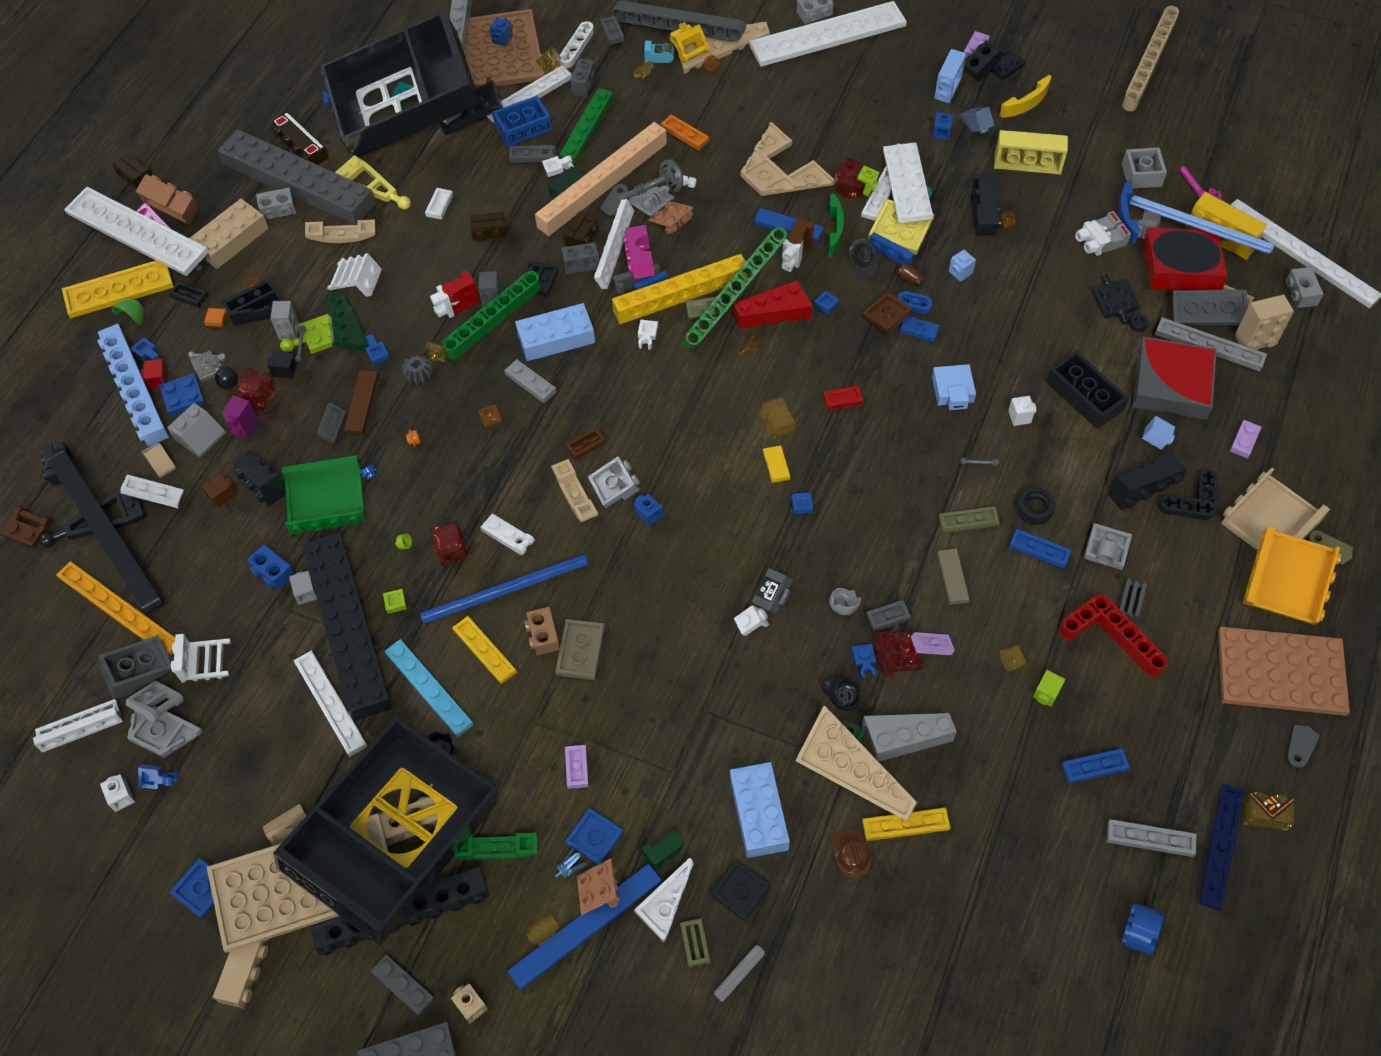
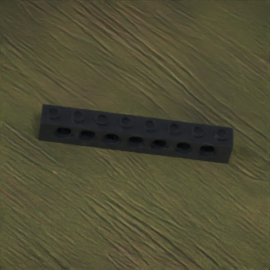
M477 867L433 882L392 933L399 931L400 927L406 925L415 926L424 919H435L442 916L444 912L450 910L459 911L464 908V905L470 903L479 904L485 901L489 894L481 868ZM462 888H470L468 893L464 895L459 894ZM443 894H447V895H448V898H447L446 901H444V902H439V901H438V899H439V897H440L441 895H443ZM420 902H427L425 908L417 909ZM341 916L310 925L314 946L320 955H331L336 952V949L342 947L351 948L365 939L367 941L371 940L361 931H354V926ZM341 930V935L333 939L334 932Z

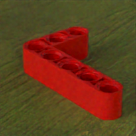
M1105 595L1095 596L1064 619L1059 632L1065 640H1074L1098 623L1150 677H1159L1167 666L1168 660L1166 656Z

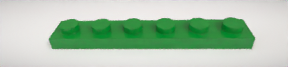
M601 88L597 89L560 152L559 159L571 156L572 163L575 164L612 100L613 92Z

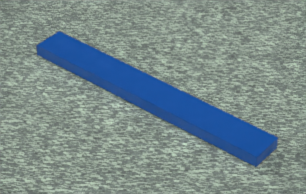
M647 864L618 886L616 892L620 901L616 907H610L608 903H605L584 915H580L507 971L521 991L662 883V880L652 867Z

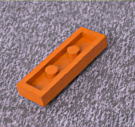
M672 114L661 123V127L666 129V132L698 151L709 142V136Z

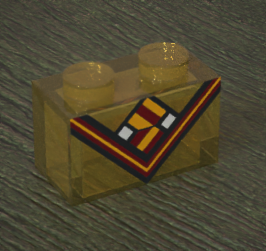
M1262 792L1250 793L1244 800V824L1288 831L1295 824L1294 799L1286 798L1283 795L1268 796Z

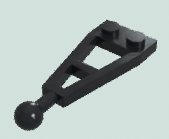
M121 490L99 502L103 510L118 502L123 518L111 521L115 528L128 526L146 518L139 498L122 494ZM79 514L64 523L63 530L53 534L49 532L43 533L39 541L43 547L49 548L55 544L56 540L66 536L69 540L94 533L89 526L72 530L85 522L82 514Z

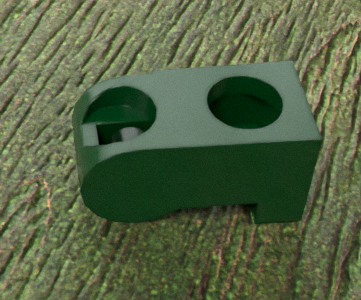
M669 832L665 835L664 840L653 848L649 844L643 847L642 854L656 871L682 851V837L677 832Z

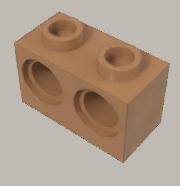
M550 607L526 612L528 620H524L526 631H531L532 637L528 639L530 647L535 649L536 655L560 650ZM538 621H542V622H543V623L540 624V625H536V624H535V623L538 622ZM543 638L548 639L545 642H539Z

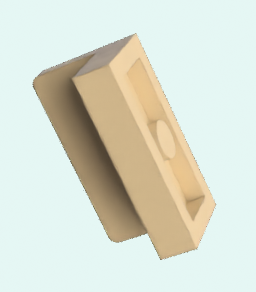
M298 804L262 828L272 846L279 845L307 815L301 805Z

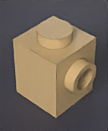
M470 984L459 987L453 993L454 996L451 997L469 1024L488 1010Z

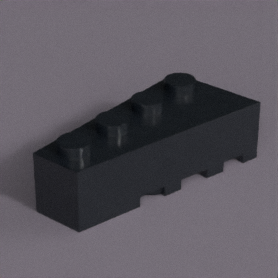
M1172 452L1156 458L1152 464L1148 462L1143 463L1137 470L1132 467L1124 475L1122 472L1116 473L1107 494L1120 510L1127 507L1132 508L1139 501L1152 497L1154 493L1158 491L1163 492L1169 485L1180 483L1184 479L1183 476L1187 468Z

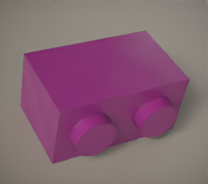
M234 395L222 411L230 432L237 437L242 436L248 439L259 422L250 401Z

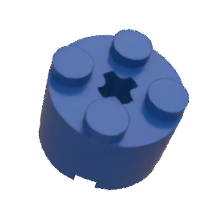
M1133 903L1121 944L1152 956L1165 913Z

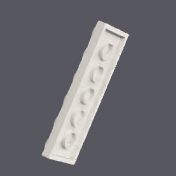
M917 143L884 146L883 153L898 223L933 219Z

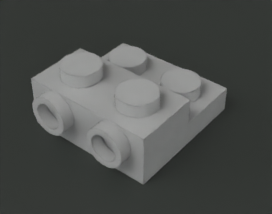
M619 456L588 476L605 508L621 498L626 500L640 490L638 487L640 484L639 479L635 474L632 475L630 473V470H632L631 465L627 460L623 461Z

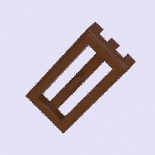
M595 427L566 443L565 448L569 450L573 459L577 460L606 444V439Z

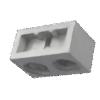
M797 0V14L804 24L833 15V1Z
M290 187L256 194L259 211L264 215L265 220L296 214Z
M273 301L271 321L279 340L285 338L296 339L299 321L291 301Z

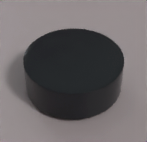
M1136 314L1132 316L1129 326L1133 331L1143 332L1147 329L1149 321L1146 316Z

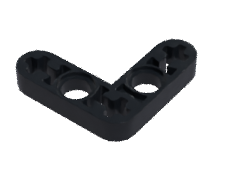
M1211 469L1201 471L1198 477L1197 499L1164 495L1159 501V510L1169 515L1201 520L1212 519L1217 510L1218 477L1216 472ZM1205 476H1208V479L1210 480L1208 485H1206L1207 478ZM1208 491L1212 494V497L1207 498L1202 492ZM1188 504L1192 507V510L1187 511L1182 505Z

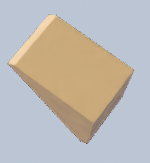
M157 442L141 451L159 478L176 469L160 443Z

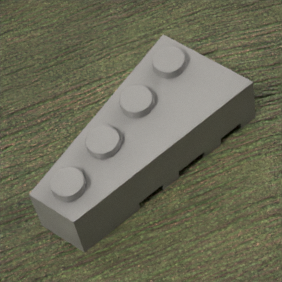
M949 713L864 716L862 728L863 726L867 728L865 736L872 755L879 762L952 742L956 735V729Z

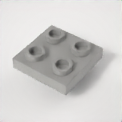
M1094 523L1084 559L1122 570L1132 534Z

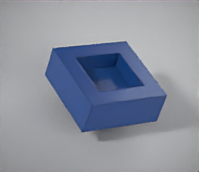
M824 291L814 301V306L826 314H829L839 304V299L827 291Z
M811 492L792 494L794 514L813 513Z

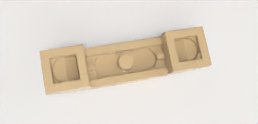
M357 220L358 225L324 226L323 222H305V236L311 240L327 243L356 242L375 235V220Z
M569 459L552 465L551 468L557 482L578 520L583 522L598 516V512L591 499H588L577 479L576 472Z

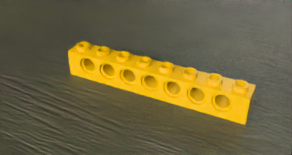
M742 254L612 298L613 313L619 324H623L725 288L746 261ZM742 272L743 276L745 278H748V274L746 272Z

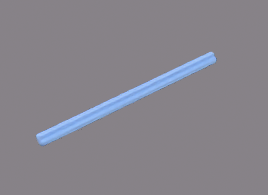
M1138 196L1131 198L1130 205L1267 254L1273 251L1274 245L1267 241Z

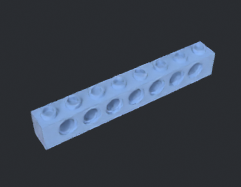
M119 324L98 331L100 339L97 341L101 349H105L103 355L106 361L111 362L108 367L112 375L116 374L117 376L114 378V381L118 388H122L119 392L122 399L128 402L125 404L128 413L134 416L131 417L134 427L139 428L136 431L141 441L145 440L147 446H151L169 438Z

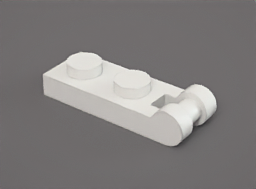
M491 514L481 526L482 532L520 555H523L527 551L528 545H532L535 541L531 535L525 534L494 514Z

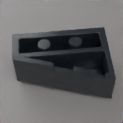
M996 173L975 174L970 199L976 236L996 235L998 228L1001 227V218L998 216L999 205L997 202Z
M268 278L221 303L232 324L239 325L271 319L273 301H283V299Z
M247 451L232 462L235 468L233 473L239 480L243 479L245 481L243 483L249 491L253 490L255 492L254 495L260 503L264 502L270 507L286 495L276 472L272 474L270 472L271 468L267 464L264 465L262 460L253 451Z

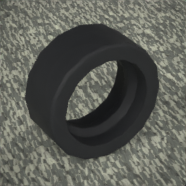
M1038 487L1029 488L1021 494L1017 504V512L1020 518L1028 524L1042 525L1052 517L1056 503L1054 497L1047 490ZM1029 499H1038L1045 503L1047 511L1041 514L1033 513L1025 507V502Z

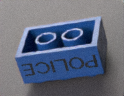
M537 95L492 112L494 126L507 147L552 131L551 117Z

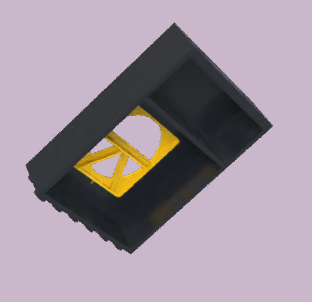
M395 717L273 852L276 869L381 946L496 806L498 788L492 780L481 777L475 768L464 765L459 757L447 753L442 745L439 743L434 744L430 741L425 733L417 732L408 721ZM411 788L424 792L435 804L406 816ZM401 789L398 810L382 799L387 793ZM375 805L426 843L414 851L402 854L389 853L383 850L371 840L368 833V817L373 806ZM435 814L438 816L433 834L416 823Z

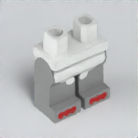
M1112 211L1106 217L1085 222L1083 228L1076 232L1075 238L1078 242L1086 241L1084 250L1087 254L1094 252L1098 256L1102 252L1105 253L1127 246L1131 233L1123 223L1121 224L1122 221Z

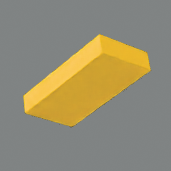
M781 445L763 449L771 482L790 480L789 470Z

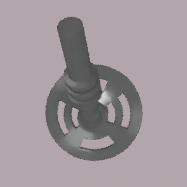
M670 159L664 160L659 167V178L645 184L641 183V186H635L634 189L617 196V199L620 203L621 200L629 199L636 195L640 196V193H646L648 189L660 184L663 186L667 185L670 188V193H677L683 187L682 171L675 161ZM672 169L675 170L677 179H675V174L671 171Z

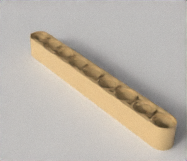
M1175 6L1165 8L1126 91L1122 106L1127 111L1136 110L1172 33L1179 14V9Z

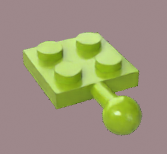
M328 314L298 324V328L299 326L306 327V332L303 333L302 344H307L311 354L333 347ZM289 338L283 339L280 343L281 349L284 352L293 351L295 346L299 345V338L293 340Z

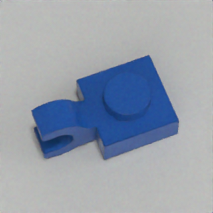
M372 334L365 336L369 345L365 349L373 365L390 359L382 341L376 343Z
M142 338L130 348L143 361L147 358L149 360L159 359V355L156 353L157 348L146 338Z
M144 764L138 767V787L159 789L162 784L172 786L173 781H178L177 772L162 773V767Z

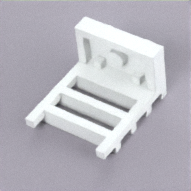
M368 253L364 257L357 255L355 259L352 256L348 260L341 258V261L337 264L338 268L333 280L327 289L334 290L356 286L366 297L371 296L382 268Z
M176 634L175 642L172 644L174 660L171 662L172 672L177 675L182 683L186 682V680H210V678L215 677L222 679V677L229 676V671H223L224 644H231L230 638L189 642L184 634ZM217 645L216 672L210 673L212 646ZM205 646L204 673L198 674L200 647Z

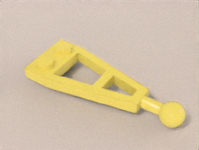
M353 156L335 172L349 180H354L365 170L375 179L368 186H365L372 189L375 198L386 202L392 199L403 210L408 209L411 205L408 197L396 195V189L369 164L356 156ZM379 186H382L387 190V192L384 193L376 189Z

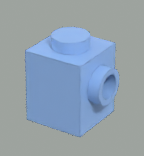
M962 250L951 258L949 272L961 282L973 274L976 259L965 250Z
M1155 416L1145 427L1142 439L1162 450L1166 444L1170 445L1174 440L1175 435L1173 433L1175 427Z

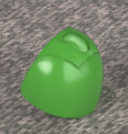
M124 299L112 307L115 315L124 311L137 325H141L144 321L145 310L137 300Z

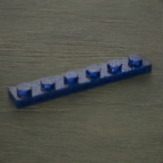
M1224 783L1220 789L1198 903L1218 911L1223 909L1245 791Z

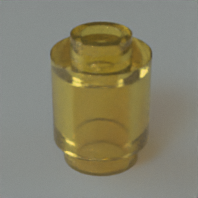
M549 914L527 927L528 933L526 936L532 945L537 944L541 946L556 935V931L560 928L555 919Z

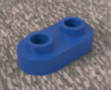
M908 291L901 292L898 295V299L910 306L913 312L926 314L931 311L932 300L928 296Z

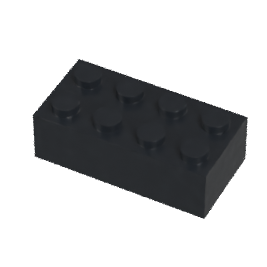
M1077 350L1053 366L1046 380L1051 387L1097 429L1123 412L1129 400L1127 395Z

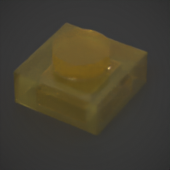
M648 61L642 64L633 72L635 78L641 76L644 78L651 73L650 69L654 67L653 63Z
M431 342L426 343L425 350L428 357L435 361L440 360L444 362L447 357L444 347Z
M1018 645L999 651V656L1006 671L1026 665V660Z

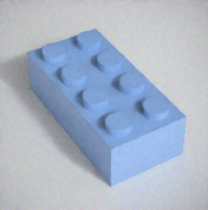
M584 303L515 321L517 334L526 361L595 343L594 330Z
M771 762L730 770V783L746 857L751 858L789 850V837Z

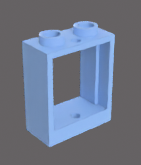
M953 49L950 50L938 74L934 99L950 103L962 79L967 53Z

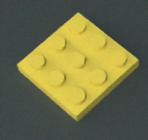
M886 199L868 235V240H870L871 234L875 232L917 255L933 219L898 223L894 201Z

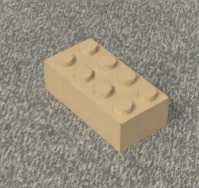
M239 199L189 239L207 247L209 252L203 259L218 269L269 228L262 213L243 199Z

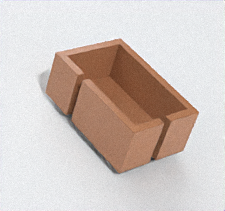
M145 174L136 190L142 201L190 225L199 210L193 195L184 190L183 192L177 191L176 186L171 183L165 184L161 182L162 180L155 175L149 176Z

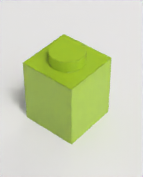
M1046 670L1033 698L1043 705L1052 707L1065 679Z

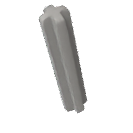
M756 945L716 989L714 995L720 1001H724L765 954L764 950Z

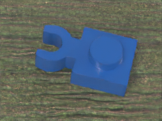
M872 644L852 646L855 667H861L860 678L862 680L865 679V672H870L872 679L875 678L876 670L872 665L876 664Z

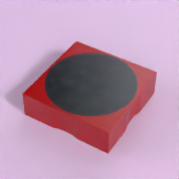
M1147 228L1143 248L1145 260L1149 268L1150 289L1223 290L1228 275L1219 236L1203 230Z

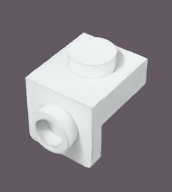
M753 605L734 618L741 634L744 636L761 625L764 627L769 625L766 612L762 608L760 609Z

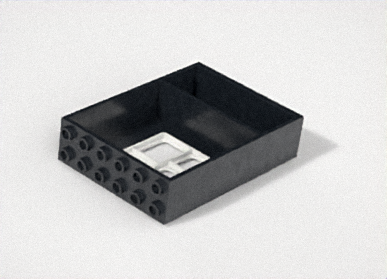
M445 10L321 65V76L326 83L324 88L329 94L327 98L333 108L331 112L336 119L334 123L340 132L338 135L339 140L342 144H345L347 151L356 157L365 155L481 104L457 30ZM406 75H411L414 88L390 98L387 84ZM380 88L383 101L371 107L364 105L363 99L365 95L372 90ZM413 95L418 96V104L402 110L400 105L402 100ZM394 105L395 114L375 123H369L370 116L373 113Z

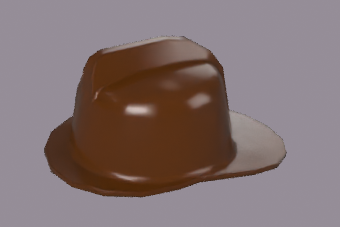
M848 828L838 831L832 840V849L838 867L846 876L860 878L869 871L871 866V856L862 834L854 829Z

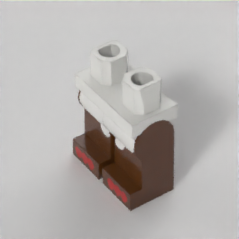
M798 217L788 235V240L785 239L783 242L782 269L791 272L793 267L799 268L805 248L811 249L813 245V222Z

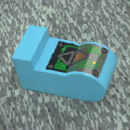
M645 41V63L672 62L674 58L673 45L669 43L663 45L652 44V41Z

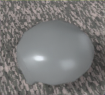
M837 588L832 591L829 599L831 608L839 615L853 614L861 602V597L857 598L854 590L849 591L845 588Z

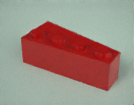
M795 281L733 303V318L740 329L759 327L766 323L774 325L779 324L780 321L787 320L789 322H796L797 319L802 318L810 320L812 318V304L799 282Z

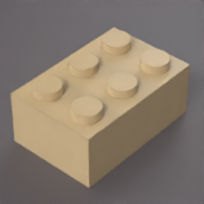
M1285 295L1249 304L1235 334V338L1240 345L1254 350L1277 345L1294 312Z

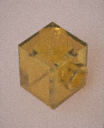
M551 45L538 57L536 62L547 74L551 69L555 70L560 66L559 62L562 57Z

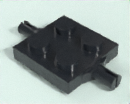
M1108 274L1102 275L1101 279L1104 285L1093 287L1092 293L1104 319L1120 317L1123 325L1129 324L1130 320L1127 314L1139 310V303L1127 279L1111 282Z

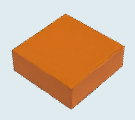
M208 308L204 323L206 326L223 327L227 314L224 309Z

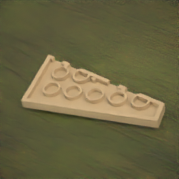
M767 22L746 25V30L738 41L705 36L710 51L707 53L703 52L689 59L687 63L680 59L684 74L689 72L691 68L696 67L697 69L701 67L705 62H713L732 54L733 50L745 48V45L749 44L751 40L769 36L770 31ZM691 43L685 47V52L688 53L697 47Z
M824 705L796 761L908 821L917 801Z

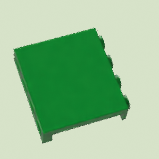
M357 455L282 467V474L285 479L288 522H285V525L290 534H301L307 531H320L325 528H338L344 525H357L366 522L362 475L360 473L361 465Z

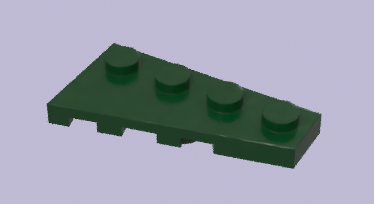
M328 291L326 297L332 346L366 351L365 348L369 347L346 294Z

